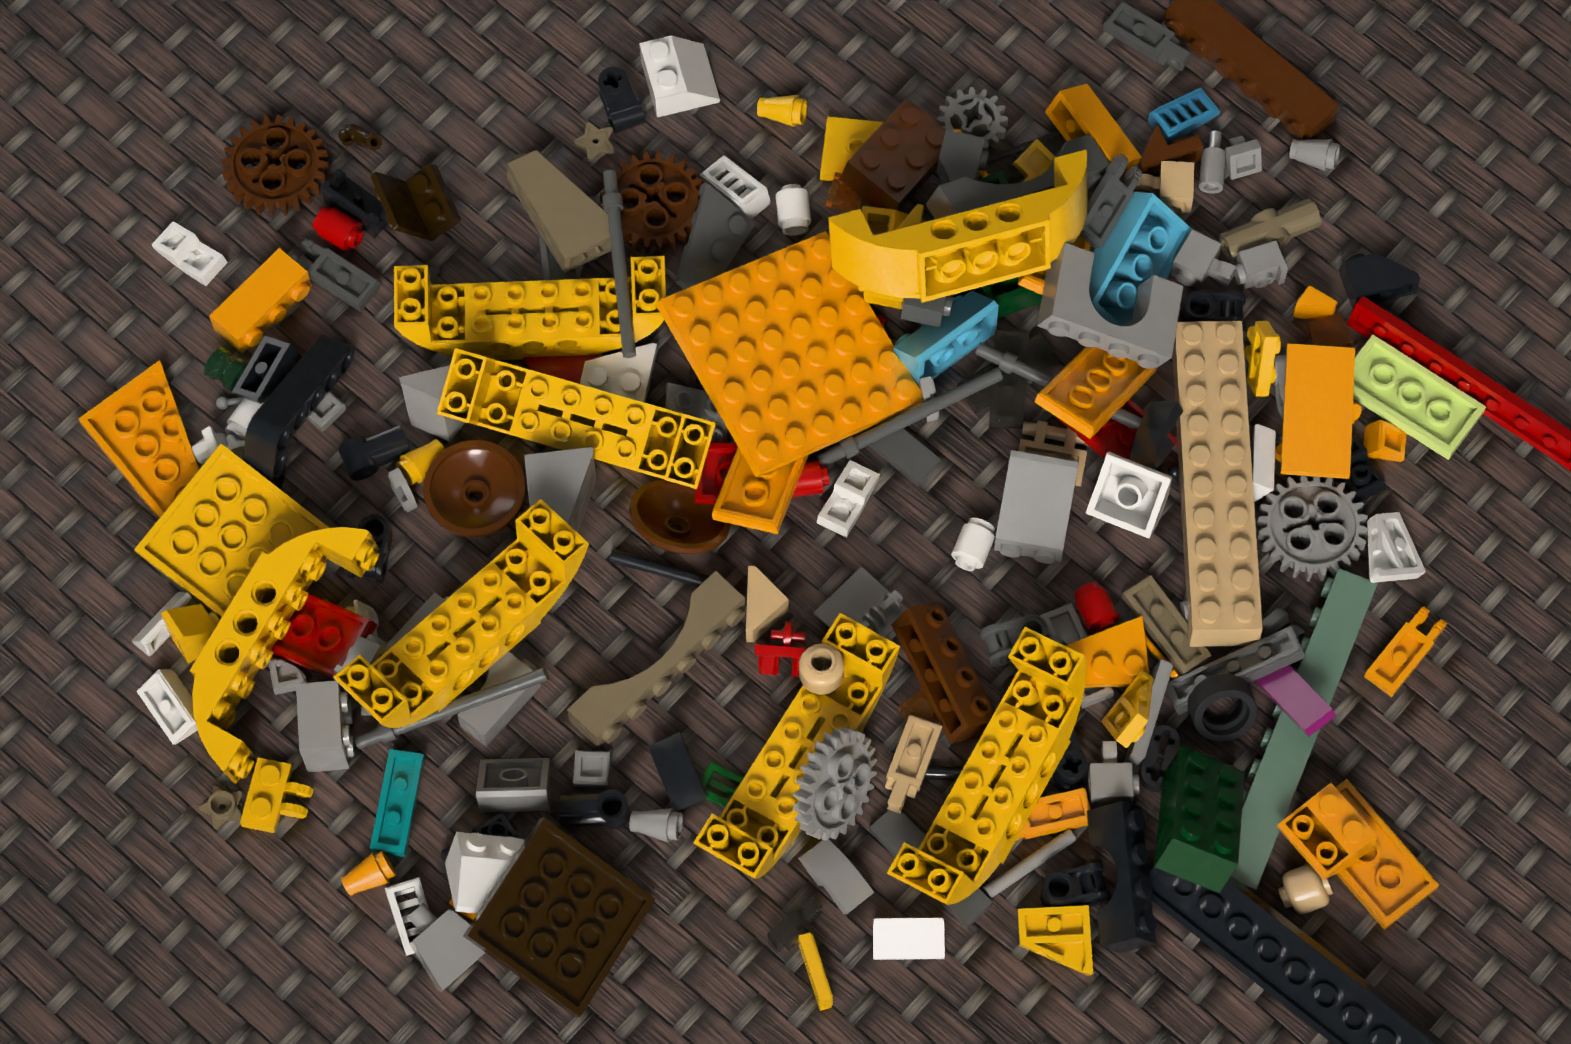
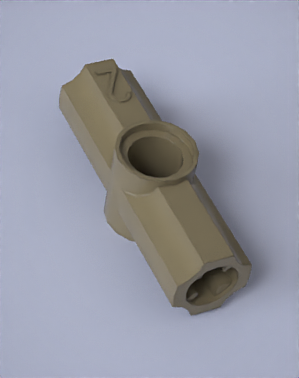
M1308 198L1279 211L1275 208L1263 210L1256 214L1249 223L1221 233L1219 241L1222 244L1221 248L1226 259L1233 262L1237 260L1238 252L1272 241H1277L1280 249L1291 238L1320 227L1322 220L1315 202Z

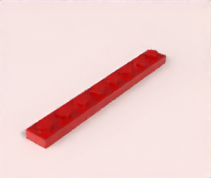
M1364 296L1360 298L1349 317L1347 326L1367 339L1375 335L1485 405L1486 409L1483 413L1485 416L1571 471V430Z

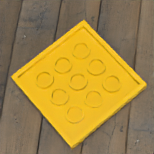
M220 444L136 546L134 551L209 610L214 611L218 617L222 618L262 551L269 554L283 543L297 536L329 527L227 447Z

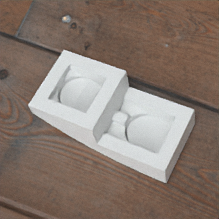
M174 221L152 244V247L158 253L204 286H207L228 263L222 254L201 243L196 234Z
M849 460L835 482L831 496L820 511L817 524L847 538L870 498L880 474Z

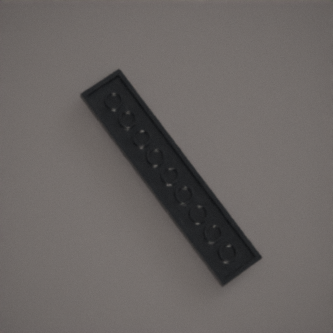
M1154 866L1149 872V881L1153 889L1152 902L1332 1044H1446L1233 876H1230L1221 892L1218 893Z

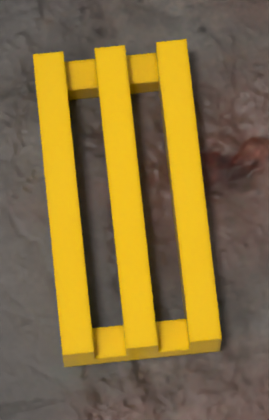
M809 932L799 935V948L819 1010L832 1008L833 995L813 934Z

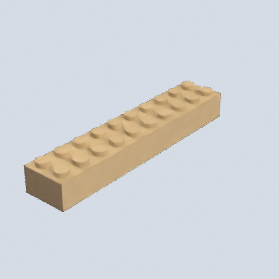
M1242 321L1177 322L1172 359L1175 401L1184 410L1176 421L1189 647L1248 646L1260 640L1263 628Z

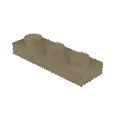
M1151 575L1123 593L1122 599L1136 617L1143 616L1144 628L1181 676L1198 669L1211 660L1212 655L1206 647H1189L1188 623Z

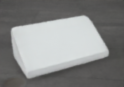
M1259 424L1254 425L1251 440L1254 502L1274 490L1275 430Z
M188 592L176 593L132 639L133 644L146 655L152 656L170 637L160 613L167 609L195 605L192 596Z
M158 669L136 692L172 744L176 745L198 731L193 714V699L172 669Z
M944 918L873 919V960L945 958Z

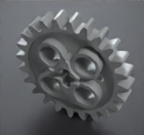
M1300 476L1299 483L1296 484L1291 477H1288L1286 488L1276 484L1274 490L1276 495L1271 493L1266 495L1265 502L1267 504H1261L1259 513L1262 516L1258 517L1256 526L1263 528L1258 531L1257 539L1266 540L1262 545V552L1273 551L1269 559L1270 563L1278 560L1282 561L1280 572L1291 567L1293 568L1292 578H1296L1301 571L1305 572L1306 581H1310L1313 573H1317L1319 579L1324 581L1326 571H1329L1335 577L1339 566L1348 571L1351 566L1350 560L1356 562L1359 560L1360 552L1358 550H1364L1366 541L1362 538L1368 535V528L1363 526L1367 523L1368 515L1359 514L1363 509V502L1352 503L1356 495L1355 491L1346 495L1343 493L1344 482L1334 487L1332 486L1333 478L1328 477L1326 482L1322 483L1320 482V477L1314 476L1313 481H1308L1306 476ZM1328 505L1334 512L1324 513L1319 510L1318 506ZM1289 509L1295 510L1300 514V517L1290 518L1284 511ZM1283 529H1285V530H1287V531H1291V532H1289V533H1284V532H1283ZM1325 537H1337L1341 543L1331 545L1325 540ZM1301 541L1307 548L1298 550L1292 546L1291 542Z
M842 727L841 730L834 728L832 735L824 734L823 743L818 741L815 743L816 752L814 754L808 752V765H801L800 767L804 772L803 777L796 779L800 789L793 794V797L799 799L793 806V810L799 812L795 821L801 823L799 828L806 831L805 834L819 840L828 841L829 838L836 840L839 833L846 834L847 824L855 825L856 813L859 815L863 814L861 805L863 802L868 803L870 800L866 795L867 791L874 789L870 779L877 774L876 771L871 770L877 762L876 758L871 757L875 748L869 746L871 739L866 738L865 734L846 727Z

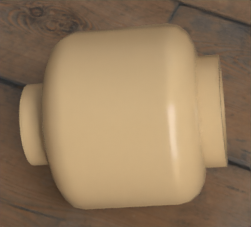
M815 644L809 647L802 654L799 661V678L803 686L810 692L818 695L829 694L835 691L841 685L844 678V660L840 652L827 644Z
M1310 864L1286 872L1283 875L1284 886L1278 888L1285 908L1292 906L1295 912L1300 915L1325 907L1329 903V895L1334 894L1329 878L1323 880Z

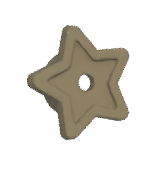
M588 122L586 123L585 134L575 139L573 144L584 149L588 161L592 162L595 158H600L605 154L615 153V149L609 141L614 130L612 127L598 129ZM597 139L599 142L595 144L593 140Z
M214 786L208 802L199 806V810L211 816L213 828L216 830L220 829L226 821H240L242 815L237 806L242 798V792L229 793L223 791L218 786ZM221 805L226 806L224 810H220Z

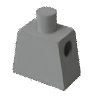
M422 903L408 916L409 920L421 932L409 944L439 992L448 987L486 953L463 937L470 924L450 908L437 919L428 907Z

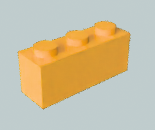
M1088 84L1060 90L1045 111L1066 141L1090 134L1110 164L1118 154L1125 155L1129 161L1119 180L1124 177L1129 168L1137 166L1142 156Z
M278 248L209 315L213 329L243 354L249 347L252 348L261 341L264 332L272 324L276 325L282 321L287 310L295 302L302 301L308 295L312 286L308 271Z

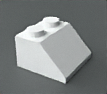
M667 36L639 43L641 63L657 117L720 102L703 43L675 36Z
M1108 452L1086 514L1150 538L1159 523L1166 504L1172 476Z
M456 832L445 861L455 911L478 914L520 850L524 839Z

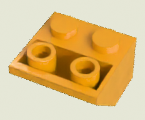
M1332 783L1328 784L1277 824V828L1323 880L1350 867L1373 848L1378 837L1376 832Z

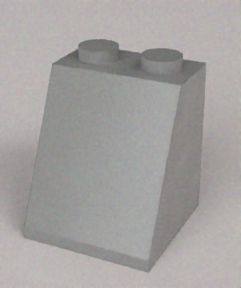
M593 447L524 455L529 506L531 507L539 499H542L578 533L597 480Z
M1011 450L995 537V551H1000L1002 555L1012 558L1020 557V555L1033 557L1036 561L1045 564L1062 561L1079 462Z

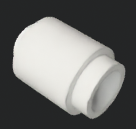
M798 184L783 186L775 195L778 225L782 228V233L785 235L795 236L808 232V225L811 223L808 191L801 188Z
M244 398L227 420L228 426L225 428V432L228 435L235 434L237 441L245 440L249 422L263 403L260 404Z
M970 518L968 523L963 525L951 554L956 560L955 564L958 567L967 571L983 568L995 539L993 535L994 526L979 518Z

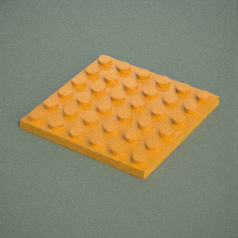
M826 231L662 298L656 305L756 478L923 403L918 385L908 369L893 352V343L869 303L864 302V295L862 291H859V286L848 281L832 268L830 237Z

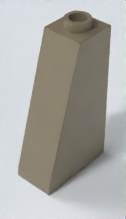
M537 150L528 154L521 153L507 163V180L563 273L611 251L607 213Z

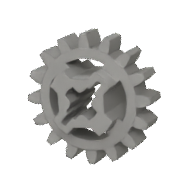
M970 87L969 94L966 95L960 89L957 90L956 99L947 96L946 106L939 107L938 116L940 117H937V122L947 130L960 129L962 133L985 138L983 151L988 152V146L997 149L999 147V139H1005L1006 137L1005 128L1008 126V117L1004 116L1006 107L1005 105L997 106L998 97L995 95L988 99L986 97L987 90L985 89L981 91L980 95L975 94L974 87Z

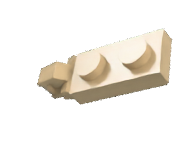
M911 714L909 715L886 776L885 788L892 791L888 800V810L900 814L906 797L909 796L915 799L917 791H920L943 725Z

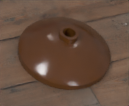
M470 440L448 447L433 460L424 478L423 494L430 515L445 530L464 537H483L502 530L515 519L525 500L526 483L519 462L508 450L492 442ZM474 494L483 496L479 501L471 500Z
M664 479L653 481L640 487L633 495L630 503L629 515L635 529L651 544L673 553L699 554L710 551L725 541L731 526L730 523L713 520L712 511L715 506L714 504L695 503L694 488Z

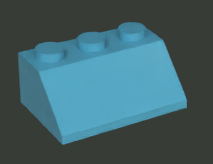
M974 291L969 292L964 297L959 295L953 299L950 316H943L940 328L921 324L920 329L913 334L907 333L900 337L893 347V352L908 369L919 387V379L929 376L934 379L978 347L980 342L983 343L996 334L999 305L995 300Z

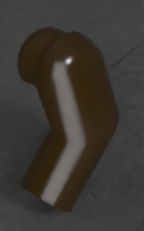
M355 124L346 125V128L338 133L340 141L345 146H350L354 142L359 147L378 150L382 145V139L379 135L371 133Z

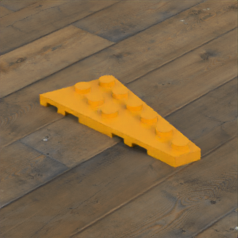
M160 360L78 419L82 427L158 519L199 471Z

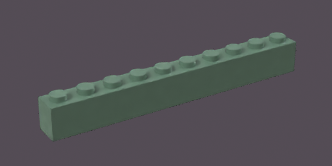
M1340 568L1335 579L1327 578L1321 593V597L1327 599L1323 609L1315 608L1309 623L1310 627L1315 628L1311 639L1304 637L1302 640L1301 648L1305 658L1302 659L1299 669L1292 667L1329 706L1378 584L1371 583L1366 578ZM1277 705L1273 717L1278 718L1274 729L1267 728L1260 745L1266 751L1262 760L1255 758L1248 775V778L1254 780L1250 791L1246 789L1243 791L1238 866L1231 875L1254 894L1280 832L1277 824L1286 817L1320 731L1319 729L1308 737Z

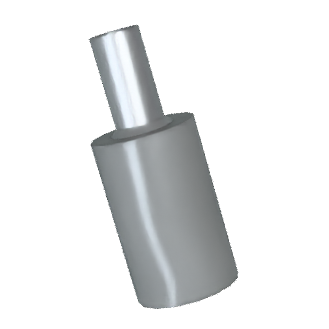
M1216 130L1210 132L1209 147L1202 150L1199 189L1210 194L1221 192L1224 185L1226 152L1220 148L1222 133Z

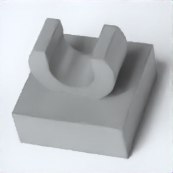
M1243 136L1229 139L1231 146L1225 149L1226 172L1230 179L1233 180L1261 172V146L1257 139L1245 142Z

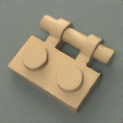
M1040 420L1037 423L1024 421L1022 434L1034 436L1035 438L1034 441L1020 439L1018 451L1079 462L1075 486L1081 487L1087 451L1074 449L1075 444L1088 445L1070 428L1049 426L1048 422ZM1045 439L1065 442L1063 447L1046 444L1044 441Z

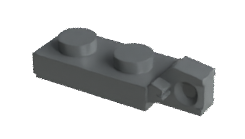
M1121 2L1103 24V31L1156 63L1158 62L1164 66L1167 62L1170 66L1180 71L1189 63L1190 52L1180 47L1181 42L1175 37L1173 31L1125 2Z

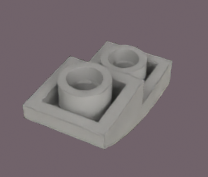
M820 840L798 858L817 886H824L843 914L851 912L874 893L859 871L830 840Z

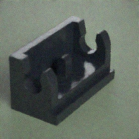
M337 169L335 182L332 184L325 180L320 186L324 202L330 207H335L363 224L362 229L376 238L388 224L382 202L347 178L346 173L342 170Z

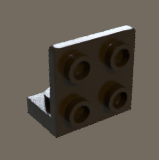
M429 163L406 181L379 172H375L370 176L375 186L373 189L374 193L385 209L386 221L395 231L433 241L461 221L437 165Z

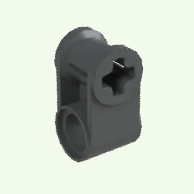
M1031 614L1011 621L992 624L982 629L979 635L981 640L986 642L990 654L988 659L989 665L999 667L1011 663L1008 656L1024 627L1037 630L1041 635L1048 637L1045 620L1038 615Z

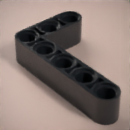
M324 334L314 342L256 411L247 427L243 461L280 490L285 477L289 440L344 375L353 359V347Z

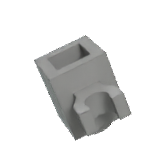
M1192 229L1174 259L1171 275L1181 284L1188 287L1194 286L1200 290L1208 276L1228 288L1234 278L1233 273L1236 266L1218 260L1221 243Z
M1102 741V763H1090L1088 770L1090 808H1098L1119 801L1132 804L1133 796L1139 795V775L1132 774V763H1117V741Z

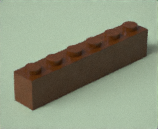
M1175 0L1167 8L1164 24L1175 33V37H1181L1190 45L1192 51L1197 56L1205 57L1214 65L1216 71L1221 76L1229 77L1235 82L1246 97L1254 98L1259 102L1270 117L1278 118L1284 123L1294 137L1298 139H1316L1336 120L1339 104L1214 0Z

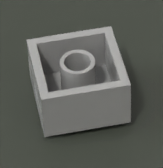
M336 680L296 684L299 751L307 772L350 769L349 757H355L354 738L350 733V726L347 725L353 724L352 705L349 703L347 691L342 692Z

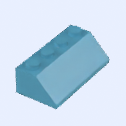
M1133 192V197L1103 247L1095 248L1093 251L1095 254L1089 283L1090 298L1100 316L1114 325L1130 326L1133 319L1138 286L1153 275L1164 279L1168 278L1174 259L1192 230L1153 193Z

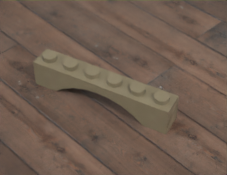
M715 571L691 593L690 608L684 627L675 643L663 657L645 671L629 679L612 684L592 686L567 709L569 721L597 748L605 742L609 744L614 741L621 733V727L630 718L632 720L637 719L645 711L646 703L654 695L659 697L664 694L672 683L670 680L679 672L682 674L687 672L696 662L695 657L703 649L710 650L719 641L721 632L728 626L731 628L736 626L743 619L744 611L746 610L745 597Z

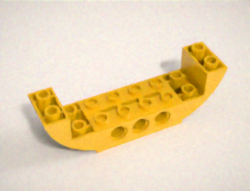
M1087 150L1054 158V188L890 232L873 236L861 209L828 217L832 268L848 281L866 290L898 298L920 299L922 303L1050 269L1051 262L1057 259L1064 242L1072 245L1084 227L1087 217Z
M664 256L631 257V277H628L635 343L650 335L664 321L656 306L660 299L666 297ZM428 265L394 266V327L413 343L431 351L453 356L454 350L457 348L494 360L523 359V357L602 356V353L622 348L614 278L431 285Z
M455 348L436 413L561 450L593 447L594 459L694 489H698L716 426L715 422ZM664 437H666L667 443L665 446H663Z
M539 499L515 520L517 539L374 663L369 664L359 654L333 677L381 725L388 728H400L420 721L437 710L440 712L540 625L542 618L566 590L585 557L589 543L542 499Z
M349 527L324 528L297 536L283 543L269 554L262 551L189 670L194 676L192 692L193 714L199 736L208 754L234 784L237 785L240 778L245 779L254 765L252 760L254 754L242 740L224 731L223 728L228 729L233 723L237 714L235 708L241 698L246 699L250 695L255 681H253L259 669L263 670L272 658L273 652L271 649L277 639L282 640L291 625L289 619L295 609L299 611L304 606L309 594L306 591L312 581H318L326 568L325 560L328 559L361 578L366 570L371 571L379 558V553H377L379 548L370 531Z
M839 613L822 640V644L833 646L838 650L844 660V678L841 685L835 691L821 695L810 692L804 686L801 687L720 816L711 814L693 844L754 879L765 875L777 863L789 846L794 843L801 831L799 828L801 823L795 821L799 812L793 810V806L799 799L793 797V794L800 789L796 779L803 777L804 772L800 767L801 765H808V752L814 754L816 752L815 743L817 741L823 743L824 734L832 735L834 728L841 730L842 727H846L863 733L864 727L886 686L900 650V646L842 613Z
M1024 627L1008 656L1018 671L918 849L904 842L887 872L888 875L946 905L958 903L970 896L991 876L1000 863H1004L1071 742L1069 739L1077 721L1086 684V656L1027 627Z

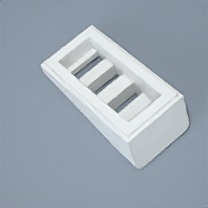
M725 155L700 174L705 183L707 182L751 219L769 206L771 202L767 187ZM728 170L729 173L718 181L717 178ZM737 179L735 183H733L729 188H727V186H729L733 181Z
M419 877L385 888L406 956L414 954L408 937L421 932L416 927L408 930L405 929L404 924L411 921L408 918L409 915L401 917L400 910L418 904L421 905L422 903L428 907ZM415 891L417 898L397 904L396 897Z

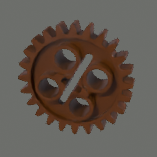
M277 115L275 123H270L269 118L264 116L263 125L259 126L257 122L251 120L252 129L250 131L240 127L242 137L231 136L230 139L233 147L224 148L228 158L221 161L223 169H225L222 175L224 181H227L228 192H234L233 196L236 202L243 200L246 210L255 205L257 215H261L264 209L267 208L271 217H274L276 209H281L284 216H287L288 207L293 206L299 212L301 211L299 202L303 200L310 205L312 201L309 194H321L318 184H323L327 180L324 173L330 171L328 162H326L329 160L327 150H323L325 148L323 139H317L318 136L315 129L308 131L305 121L296 127L294 117L292 116L288 119L287 123L282 122L281 115ZM276 142L284 143L277 148L271 147ZM252 162H257V163H259V164H258L256 167H254V168H247V167H246L249 163H252ZM296 164H305L301 169L292 168ZM271 184H280L276 189H267Z
M646 151L641 161L635 155H631L632 164L629 166L625 162L620 161L621 172L616 171L618 193L622 194L623 206L626 203L637 204L635 208L627 209L623 207L621 211L624 244L630 240L632 251H635L640 244L644 245L646 254L650 252L652 246H656L659 254H661L665 244H668L672 250H676L675 241L677 239L686 244V232L691 233V220L693 213L697 211L700 200L698 194L701 184H703L702 178L695 179L696 169L692 168L686 171V160H682L676 165L674 154H671L667 160H662L661 151H658L655 159H650ZM647 179L657 180V182L652 185H647L643 183ZM600 192V202L602 203V197L605 195V192ZM674 196H680L684 198L680 202H672L669 200ZM654 220H660L664 222L660 226H652L649 224Z

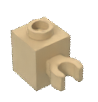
M1161 161L1159 177L1142 174L1135 192L1158 195V198L1176 215L1191 213L1194 192V162Z

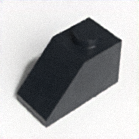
M1360 253L1349 257L1343 262L1340 273L1352 309H1354L1362 296L1378 304L1415 294L1420 282V276L1417 272L1377 253L1369 255Z
M264 335L232 393L260 404L264 403L302 356L290 343Z

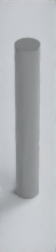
M1067 829L983 887L985 894L992 899L1075 842L1076 838L1072 831Z

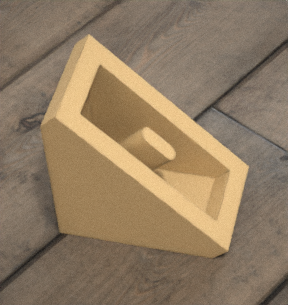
M748 566L746 642H755L789 611V600L756 566Z

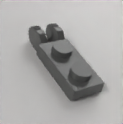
M1118 154V156L1113 158L1111 164L1106 169V174H1104L1087 203V217L1079 235L1094 248H1101L1105 244L1133 197V191L1143 173L1138 167L1132 166L1120 181L1119 179L1129 161L1122 154Z
M307 238L301 243V246L307 254L317 259L313 265L295 254L291 256L293 260L308 271L310 280L360 312L381 288L378 280L327 247L324 249Z

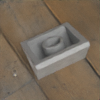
M450 365L399 377L410 424L450 442L466 423L436 414Z
M550 758L480 760L476 787V798L480 813L550 811Z

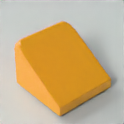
M1308 286L1296 303L1293 317L1331 320L1334 317L1338 302L1313 286Z
M1381 419L1368 424L1364 430L1363 446L1367 449L1368 458L1397 462L1404 461L1407 433Z

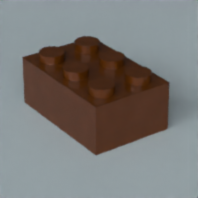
M906 98L848 160L839 180L872 207L899 211L936 171L946 129Z

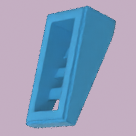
M1198 88L1150 112L1148 124L1153 131L1156 125H1158L1167 145H1170L1174 140L1186 136L1218 116L1220 111L1203 89ZM1199 99L1207 111L1202 113L1194 102ZM1189 106L1196 116L1191 117L1185 107ZM1179 112L1186 121L1181 122L1176 113ZM1170 118L1175 126L1171 127L1166 119Z

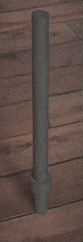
M607 170L603 172L605 195H603L602 200L603 209L608 215L622 354L624 358H632L636 356L621 220L623 199L622 194L618 193L616 171Z
M980 342L976 350V355L999 365V370L1008 374L1014 372L1043 387L1054 378V376L1018 360L1019 356L1009 351L1003 353ZM1121 408L1111 417V419L1136 431L1142 418Z
M997 367L856 437L850 436L838 441L839 445L817 455L816 459L819 460L820 466H827L843 457L849 459L859 454L860 449L1003 380V376Z
M543 667L451 701L440 712L437 710L411 725L400 728H388L379 723L378 728L354 736L355 744L358 749H362L381 741L384 743L399 739L400 734L548 681L549 674L546 668Z

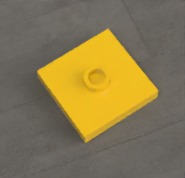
M827 116L820 180L841 182L839 178L848 160L884 122Z

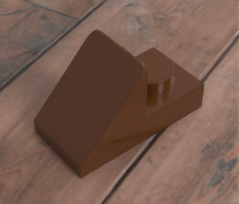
M1156 125L1140 160L1139 169L1142 170V174H1150L1156 177L1159 176L1161 161L1196 163L1201 161L1203 144L1199 136L1196 135L1190 138L1180 137L1170 145H1167L1159 126Z

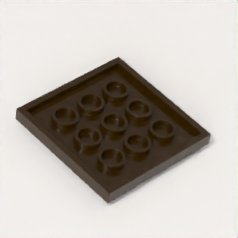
M540 818L463 937L574 1017H581L655 901V898L546 818Z

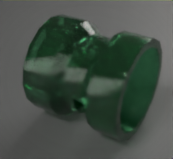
M219 347L207 360L204 367V375L212 380L222 381L223 387L232 392L248 362L241 358L235 359L229 350Z

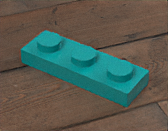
M389 749L370 844L371 853L384 851L386 855L406 857L425 761L424 754Z

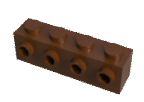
M935 602L908 607L891 625L940 725H943L942 729L949 743L980 738L995 711L941 603Z

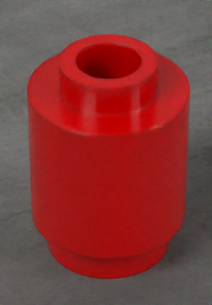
M323 207L313 223V229L318 232L319 237L344 251L357 248L364 237V231H362L363 224L335 207Z
M819 460L806 461L792 498L824 493L823 486L829 485L827 466H820Z
M1098 582L1088 583L1074 593L1076 598L1075 606L1089 633H1099L1116 626L1120 616L1106 589L1100 587Z

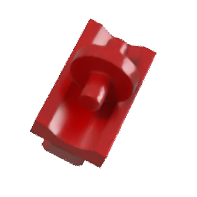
M793 621L785 622L784 631L771 630L770 640L783 641V646L755 644V655H758L759 674L778 675L779 658L792 657L791 677H799V661L802 654L808 648L791 647V642L805 643V632L792 631Z

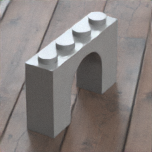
M1064 242L1057 259L1051 262V268L1046 271L1037 326L1047 329L1052 335L1075 339L1082 346L1097 347L1108 351L1109 355L1113 357L1136 361L1144 368L1156 369L1170 360L1173 353L1183 285L1153 275L1138 286L1134 314L1130 326L1114 325L1100 316L1090 298L1089 283L1095 253Z
M434 593L387 643L385 649L389 650L449 597L446 596L443 599ZM511 649L489 668L487 680L480 690L535 671L537 668L525 658L520 661L512 654L513 650ZM541 684L460 712L457 715L460 726L487 747L538 691Z

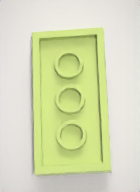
M1375 335L1370 337L1355 357L1353 399L1447 460L1450 459L1486 409L1485 405Z

